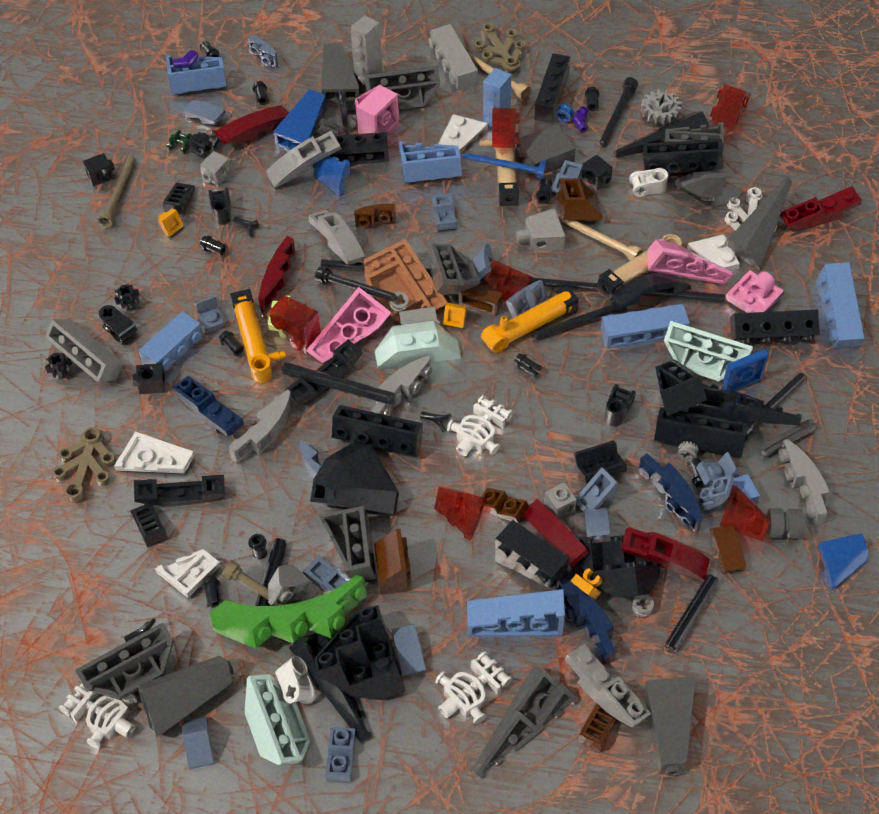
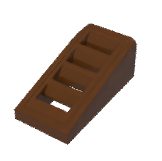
M468 289L459 293V304L497 316L502 306V292Z
M596 703L578 736V742L601 752L617 719L599 711L602 707ZM598 715L608 720V724L597 719L596 716ZM595 723V724H597V725H599V726H601V727H603V728H605V729H604V731H603V730H601V729H599V728L593 726L592 724ZM589 730L601 735L600 738L588 733Z

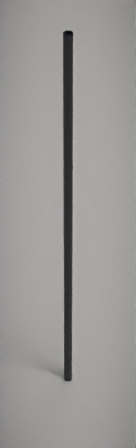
M321 259V266L326 268L365 271L364 263L361 262L347 265L344 261ZM425 268V269L427 270L428 274L430 275V277H432V276H431V269H430V268ZM487 274L480 280L530 285L538 280H542L544 287L562 288L567 285L570 289L598 291L596 289L597 283L499 274ZM664 289L645 294V296L725 302V294L682 291L674 294L670 290Z

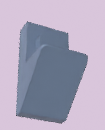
M210 296L193 302L206 334L225 328L216 297Z
M728 452L718 462H700L696 467L705 486H712L714 479L731 475L734 478L739 477L738 470Z
M601 467L576 496V504L583 511L598 509L605 500H614L619 482Z

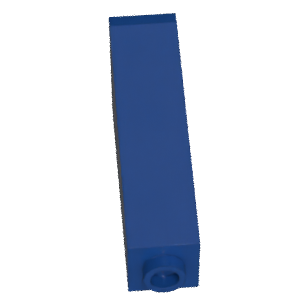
M311 89L305 93L273 131L275 145L290 151L307 139L317 136L316 128L320 120L323 119L327 109L324 94Z

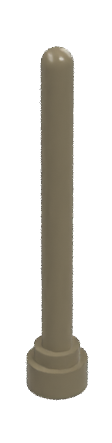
M134 156L128 157L106 210L99 214L97 221L103 227H111L114 223L115 216L113 212L135 162Z
M231 560L222 572L223 577L229 581L231 579L234 581L238 580L269 600L268 588L243 573V569L240 568L238 563ZM286 602V603L276 604V606L286 605V604H291V603Z

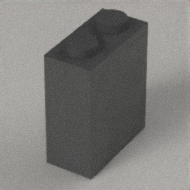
M556 124L518 138L515 153L526 165L539 167L541 160L547 161L544 172L547 173L562 167L564 160L575 162L576 148ZM531 173L534 177H537L536 173Z

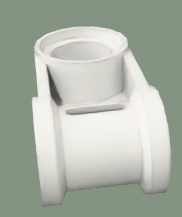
M656 168L632 173L629 180L634 187L633 194L636 197H643L666 192L668 172L665 169Z
M293 656L276 670V678L279 681L286 702L296 703L299 701L302 704H310L315 698V687L304 660L298 656Z

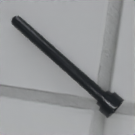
M627 77L622 84L623 93L599 143L601 146L607 144L629 95L634 93L638 87V81L632 77Z
M321 266L316 270L315 280L323 284L333 282L355 290L360 287L367 294L389 301H396L397 299L395 293L335 275L329 268Z
M613 300L609 306L533 333V338L538 340L611 313L623 314L627 312V307L622 308Z
M797 374L765 406L774 409L805 380V374ZM742 422L748 423L745 440L753 434L754 426L758 423Z

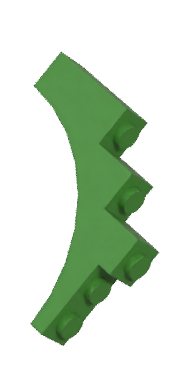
M355 575L345 584L326 594L294 604L252 606L224 600L210 612L213 630L218 634L256 649L271 635L291 643H295L308 630L332 638L346 624L344 616L367 596L364 577Z

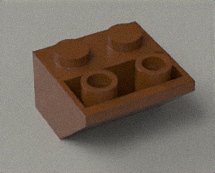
M560 178L558 202L563 220H602L603 216L596 194L579 178Z
M395 529L374 543L380 595L408 592L407 583L411 582L407 538L402 537L401 529Z

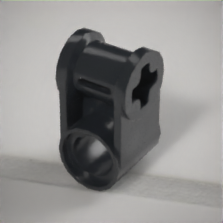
M228 188L214 192L208 190L214 221L217 224H227L231 220V203Z
M106 305L99 310V318L102 320L103 329L118 343H123L137 331L134 322L114 306Z
M618 384L614 385L605 408L604 420L608 425L618 426L623 422L634 402L636 391H628L620 388Z

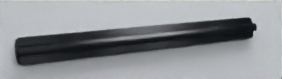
M287 362L281 368L284 375L298 379L302 377L305 381L391 405L395 400L394 392Z

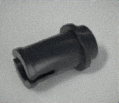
M208 41L200 44L199 48L206 57H219V51L213 48Z
M262 81L255 82L252 90L256 94L257 103L265 105L269 101L266 93L267 86Z
M589 87L585 91L587 109L589 111H595L599 108L598 97L600 92L596 87Z
M546 178L540 180L539 191L536 193V198L540 203H547L552 197L550 192L552 182L548 179L546 185Z
M209 235L203 236L200 241V247L203 250H210L220 256L224 255L227 248L225 243L216 241Z
M226 330L220 334V344L225 345L234 356H238L244 351V345L234 337L233 332Z
M519 353L514 360L517 369L521 368L533 377H536L539 373L533 370L532 367L538 371L542 368L541 365L527 358V354Z
M699 458L690 459L687 462V466L692 475V483L696 487H704L705 485L696 469L701 462Z
M261 534L252 535L248 541L253 557L258 560L264 559L267 556L266 538Z
M215 576L204 578L202 588L205 589L207 606H211V608L217 607L222 603L219 592L220 581Z

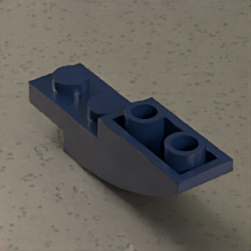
M189 375L172 387L173 391L186 406L216 433L222 432L229 437L244 425L243 419L216 400L214 393Z
M646 453L640 458L639 471L641 475L653 482L661 493L666 494L664 500L666 508L671 513H675L686 527L691 528L697 533L700 530L702 516L692 489L678 470L670 463L662 467Z
M561 577L557 581V588L555 590L563 589L565 613L568 620H573L576 628L584 626L586 635L589 638L592 637L595 643L594 649L599 658L602 657L605 664L614 662L616 649L610 640L613 637L614 626L610 619L591 596L571 581Z

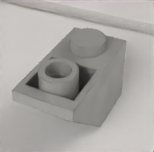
M293 564L278 566L268 584L269 603L276 605L301 600L306 595L311 581Z

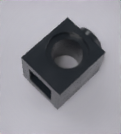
M104 153L83 160L86 174L92 186L115 179L113 175V170H115L114 164L111 159H107Z
M595 155L582 164L581 177L598 190L610 183L613 167L601 157Z
M162 363L136 365V374H133L132 378L133 385L137 386L139 394L165 393V372Z

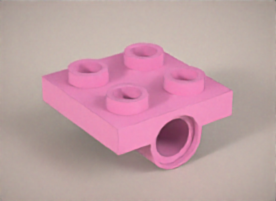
M749 270L726 294L725 300L746 313L768 312L783 296L784 290L775 285V280L769 273L760 272L757 275Z

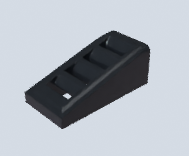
M176 182L162 204L164 212H168L173 208L177 210L179 216H183L194 192L195 185Z
M144 504L130 511L146 547L168 539L153 505ZM150 510V512H148V513H145V514H143V515H141V516H137L138 514H141V513H143V512H145V511ZM149 516H153L152 518H149V519H147V520H145V521H143V522H140V520H142V519H145V518H147V517H149ZM155 521L154 524H151V525H149V526L143 528V526H145V525H147V524H150V523H152V522ZM158 527V529H156V530H154V531H151V532H149V533L146 534L147 531L152 530V529Z

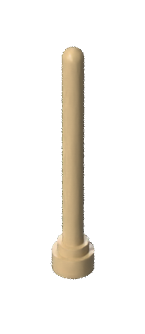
M467 52L477 67L488 74L493 71V67ZM511 80V89L514 90L516 96L526 100L531 93V87Z
M562 214L558 216L561 223L624 253L629 261L643 253V249L636 245L628 247L577 221L563 220Z

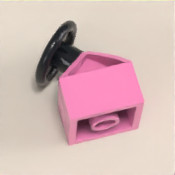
M378 85L355 100H345L344 91L342 89L338 91L343 127L348 126L347 115H356L359 134L388 133L399 122L397 93Z

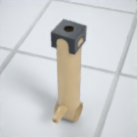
M505 122L497 124L495 126L494 139L480 141V147H495L496 159L516 162L513 126ZM497 166L499 206H519V186L516 169Z
M667 234L662 238L680 246L682 244L681 239L674 234ZM648 250L616 270L608 269L600 274L596 289L611 301L613 300L611 299V294L621 286L650 273L651 271H648Z

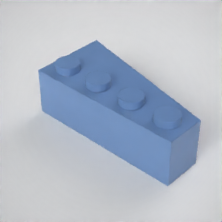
M563 589L467 601L468 637H562L565 616Z

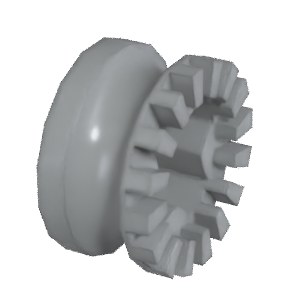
M395 292L397 295L396 300L400 298L402 303L396 305V301H390V308L394 312L405 311L409 301L408 296L404 292Z
M685 441L681 442L677 456L681 460L688 462L690 459L697 458L699 447L695 443L692 444V442L690 444L688 441L686 443Z
M647 594L635 596L632 604L634 614L641 618L650 616L654 607L653 598ZM641 601H643L647 605L646 609H642V606H638Z

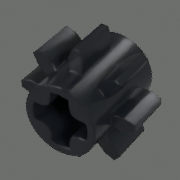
M204 132L193 134L189 139V146L192 147L190 152L197 156L208 154L213 145L209 141L211 136Z
M132 284L121 285L118 290L114 291L116 295L114 297L116 305L120 304L122 309H133L136 303H140L138 298L140 296L139 290L133 289Z
M53 353L49 358H46L47 365L45 369L47 373H51L52 378H64L68 372H71V359L69 357L66 358L64 353Z

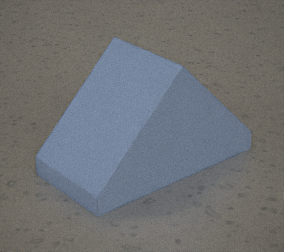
M204 717L183 722L182 738L189 769L213 765L214 759L208 718Z

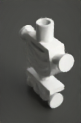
M482 395L478 403H475L473 406V413L478 416H465L460 424L455 423L453 419L449 421L447 431L457 432V440L461 441L456 447V451L462 456H467L472 448L479 452H483L487 448L491 455H495L500 445L493 443L494 427L491 423L503 429L505 421L508 422L511 419L513 410L505 409L502 404H499L497 407L495 406V400L492 399L490 401L486 399L485 395Z
M484 651L476 660L473 659L471 661V669L478 675L477 678L465 672L456 673L451 679L446 676L444 671L438 675L435 683L444 686V696L447 698L438 709L445 718H449L459 710L465 717L472 715L474 724H479L487 718V715L480 711L484 707L486 696L483 685L486 683L498 695L501 692V687L506 688L513 681V677L505 673L503 666L497 668L498 661L491 659L488 656L489 653ZM497 679L502 683L501 686L496 681ZM476 690L480 694V699L478 701L475 694ZM469 697H470V699H471V701H472V703H473V704H471V705H470L469 700H468Z
M81 683L80 686H75L74 688L76 694L74 696L69 694L66 697V703L58 707L65 715L71 716L76 722L87 709L89 710L86 723L93 736L91 739L88 738L86 742L97 749L101 746L99 743L102 738L110 740L116 731L129 738L136 727L126 720L131 714L128 706L138 701L133 694L122 700L103 696L94 702L100 694L91 691L87 692L88 690H85Z

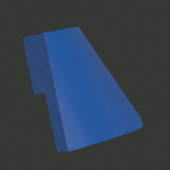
M330 156L318 161L314 169V177L339 196L345 192L344 178L350 175V162L348 160L340 162L337 157L331 158Z
M862 533L820 542L817 546L825 564L824 573L832 590L836 589L845 578H849L858 567H862L868 561V550Z

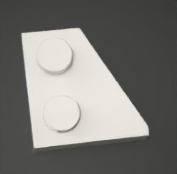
M724 234L688 243V250L694 251L730 271L739 269L740 263L733 250L727 246L728 241Z
M202 549L192 553L190 556L176 559V563L166 567L160 565L155 569L157 574L189 598L202 585L203 579L211 576L221 565L218 560Z

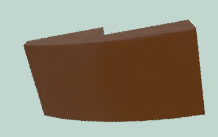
M376 204L355 210V226L375 228L376 222L395 223V204Z
M487 488L476 504L479 508L492 515L508 521L514 520L517 523L520 522L529 508L526 500L508 497L505 491Z
M733 525L710 528L714 551L718 552L722 573L747 568Z

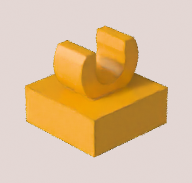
M173 208L168 212L160 214L157 219L164 234L168 237L184 226L177 210Z
M446 303L443 325L463 328L465 326L467 306Z
M588 568L584 571L583 578L576 574L571 582L596 600L601 592L595 587L599 586L603 579L597 575L593 581H590L593 571Z

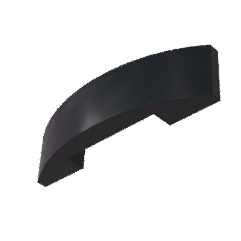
M653 273L636 278L621 286L611 294V299L623 308L640 303L641 295L668 289L675 294L690 290L691 285L679 276Z
M348 339L333 351V357L316 371L342 378L354 366L363 352ZM300 377L286 388L285 391L288 389L291 392V397L298 404H303L321 395L330 387L305 381Z
M224 475L202 476V481L157 484V479L134 480V502L147 505L183 506L204 503L225 496Z

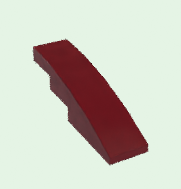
M282 105L265 108L217 129L215 134L224 144L254 140L257 138L258 133L273 131L275 124L281 123L289 112Z
M286 236L275 251L262 279L258 297L262 312H265L272 301L287 285L285 275L291 269L290 258L296 252L294 239Z
M536 499L529 505L523 517L546 543L569 558L568 565L570 567H573L589 553L587 548L540 500Z

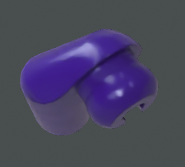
M190 50L183 58L173 59L174 68L193 66L198 60V53L195 50Z
M584 106L576 111L572 119L580 133L588 130V126L584 121L589 110Z

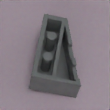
M724 122L718 123L714 127H707L706 124L700 125L698 129H690L689 127L666 129L664 142L722 139V148H724Z
M360 506L319 515L351 578L359 575L364 577V581L376 579L370 521L364 507Z

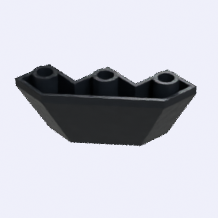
M351 443L324 460L313 479L310 502L348 508L363 506L368 511L396 515L399 491L372 445Z
M624 535L612 536L608 542L593 543L592 539L579 540L589 552L579 561V564L584 571L588 568L593 571V574L590 576L591 581L597 575L603 579L602 583L597 586L598 588L617 598L650 594L659 579L661 564L622 552L621 547Z
M378 605L356 612L315 657L317 675L352 697L385 699L405 691L397 657Z

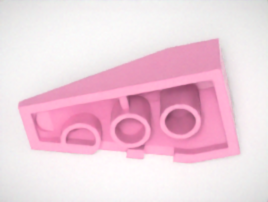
M664 239L655 240L648 249V271L723 285L733 276L732 271Z
M358 287L306 351L324 364L333 357V351L349 339L355 344L378 330L391 312Z

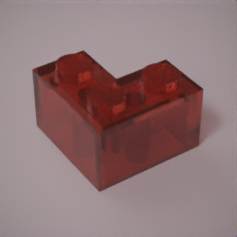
M724 84V87L720 88L717 94V99H719L717 106L712 108L710 117H712L711 121L716 123L724 122L725 126L736 129L741 112H745L751 93Z
M492 108V148H515V144H519V132H515L516 124H519L520 112H516V108Z
M283 295L269 311L271 324L276 329L283 330L289 334L290 346L308 354L306 350L321 333L318 311Z

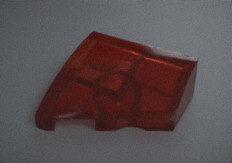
M493 259L490 264L492 270L485 275V280L494 290L503 293L505 303L514 294L527 287L532 279V276Z
M732 485L720 526L733 525L735 531L740 532L742 535L764 541L771 519L736 485Z
M439 487L434 509L440 515H444L453 527H457L464 534L463 537L465 539H472L478 526L486 497L449 487Z

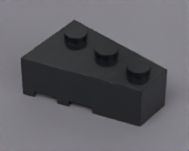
M673 359L655 367L660 394L667 416L686 408L697 407L701 402L707 400L701 377L677 360Z
M514 520L495 538V562L550 589L568 570L569 558Z

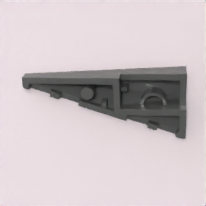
M788 176L783 179L728 238L727 246L744 257L743 261L757 270H760L792 184Z
M534 665L471 771L482 778L485 771L494 764H500L504 756L512 750L516 751L543 730L544 725L552 718H558L563 714L562 711L566 707L577 703L579 698L565 686L559 684L545 670Z

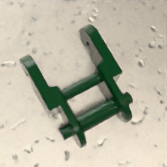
M178 130L175 135L172 134L169 138V143L166 144L167 149H171L173 145L179 142L183 143L181 153H186L190 147L189 139L192 134H181V131Z

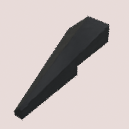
M703 111L692 112L615 150V158L643 153V145L646 143L664 142L666 129L681 127L698 129L700 125L706 124L708 127L709 123Z
M714 383L711 386L703 384L707 400L701 402L697 407L688 408L687 411L689 413L737 422L799 426L802 414L798 413L796 415L783 412V408L779 406L776 409L764 405V401L737 391L721 390L719 385Z
M318 633L301 637L289 649L295 656L304 660L311 678L350 728H355V735L360 742L369 739L372 733L368 732L363 719L366 715L364 710L359 709L358 698L352 697L317 675L315 657L332 638Z

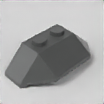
M438 65L364 75L366 91L381 85L398 94V110L425 107L441 84Z
M716 171L689 172L687 176H682L676 180L675 186L694 196L700 197V200L714 201L716 197L723 194L726 173Z
M431 243V276L437 293L442 295L459 294L479 285V277L470 259L456 251L455 247L451 244Z
M162 622L79 667L75 671L85 690L122 700L138 691L137 685L165 675L174 641Z

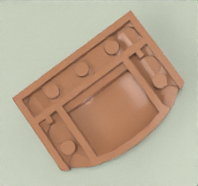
M406 239L364 259V276L367 285L392 293L404 292L409 300L405 311L435 307L437 311L448 303L442 294L436 292L432 278ZM372 295L377 302L391 312L389 316L392 319L401 323L399 312H394L390 308L389 300ZM402 299L396 300V305L402 303Z

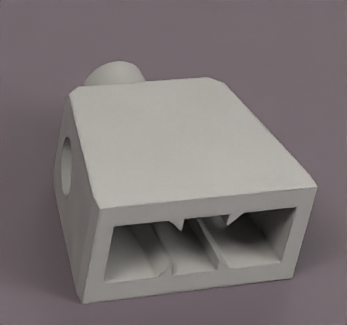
M550 209L527 217L525 219V229L516 231L517 242L529 241L532 251L563 250L565 235L556 210Z

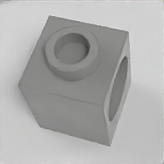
M213 151L200 165L202 179L218 186L231 172L229 158Z
M562 483L545 492L544 505L559 520H562L575 513L576 498L567 485Z

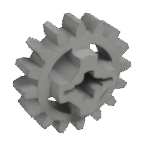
M658 89L657 93L650 91V95L645 94L644 99L641 100L640 112H643V117H648V121L655 120V124L659 121L664 125L665 121L672 123V119H678V115L681 114L682 102H679V97H674V93L667 94V90L661 92Z

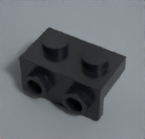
M614 440L574 453L576 472L586 484L589 483L601 467L611 476L627 471V465L618 454L617 444Z

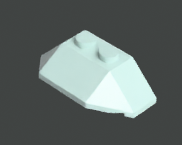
M434 321L392 326L375 350L378 370L405 366L425 356L431 357V362L461 358L458 340Z
M670 321L664 339L673 359L696 374L716 381L724 379L728 363L750 355L753 346Z
M270 674L249 676L247 678L244 713L260 756L277 765L301 763L311 740L297 704L285 701L281 686L274 681L275 679Z

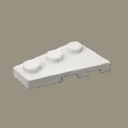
M453 114L438 144L458 146L460 154H462L471 141L477 140L478 135L488 129V123Z
M135 432L114 466L116 471L185 473L195 455L194 451Z

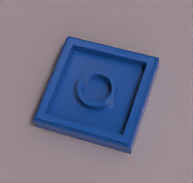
M763 349L728 363L721 389L732 392L733 390L736 391L761 381L769 355L767 351Z

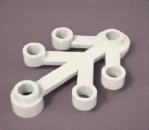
M753 187L747 191L745 201L749 204L747 214L739 206L740 200L738 198H729L727 207L732 211L726 214L725 222L731 225L735 231L740 226L737 222L738 217L744 222L757 208L762 198L761 190Z

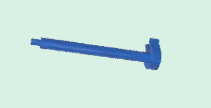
M471 153L462 154V157L468 158L467 160L536 173L539 179L544 178L547 161L541 160L539 167Z

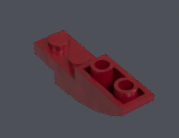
M853 186L821 200H817L814 197L782 211L780 217L788 229L815 227L842 218L843 212L861 205L862 199Z
M631 527L625 529L621 547L622 552L661 564V568L700 581L705 580L710 559L702 553L656 532L648 534Z

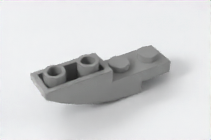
M332 131L316 139L311 137L283 155L266 173L274 188H277L307 172L309 166L337 152L341 147Z
M327 210L309 215V222L328 239V247L347 265L355 264L365 259V255L356 237L336 212L329 213Z
M425 356L417 359L388 377L379 388L394 392L395 400L391 405L376 401L371 412L390 416L391 410L401 402L402 397L409 400L414 393L416 394L423 380L429 378L432 373L431 357Z
M288 389L283 394L276 396L274 401L268 406L261 408L255 415L257 424L251 426L244 435L235 439L228 447L231 459L234 462L239 463L252 451L260 455L280 434L288 420L293 405L291 392Z
M784 440L782 448L779 449V459L781 462H784L786 479L791 482L793 489L800 488L801 496L807 502V514L809 518L813 519L814 525H823L828 514L825 504L830 493L826 482L811 459L790 440Z
M585 644L566 656L564 660L580 677L577 682L579 686L614 718L633 728L651 715L650 711L621 677L618 676L614 679Z

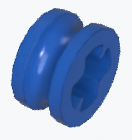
M561 104L555 112L556 118L563 123H568L574 115L573 108L567 104Z

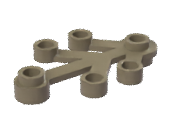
M491 23L484 24L481 28V36L486 40H491L495 47L485 45L484 40L478 39L474 42V49L476 51H484L482 52L483 62L502 65L505 72L510 74L516 73L520 68L519 57L525 50V42L517 40L514 46L515 50L512 56H510L508 52L518 37L517 30L509 29L507 31V39L503 45L495 34L496 29ZM493 54L500 55L502 58L494 57Z
M96 427L85 429L80 441L59 451V457L65 464L53 469V475L57 481L65 480L68 475L67 473L78 467L74 482L69 483L64 489L69 501L78 502L83 498L84 490L82 485L88 466L95 474L99 485L104 486L110 482L108 472L104 471L92 456L94 448L101 455V460L105 467H112L116 459L114 454L109 452L102 444L104 440L103 433ZM84 448L83 453L73 459V454Z

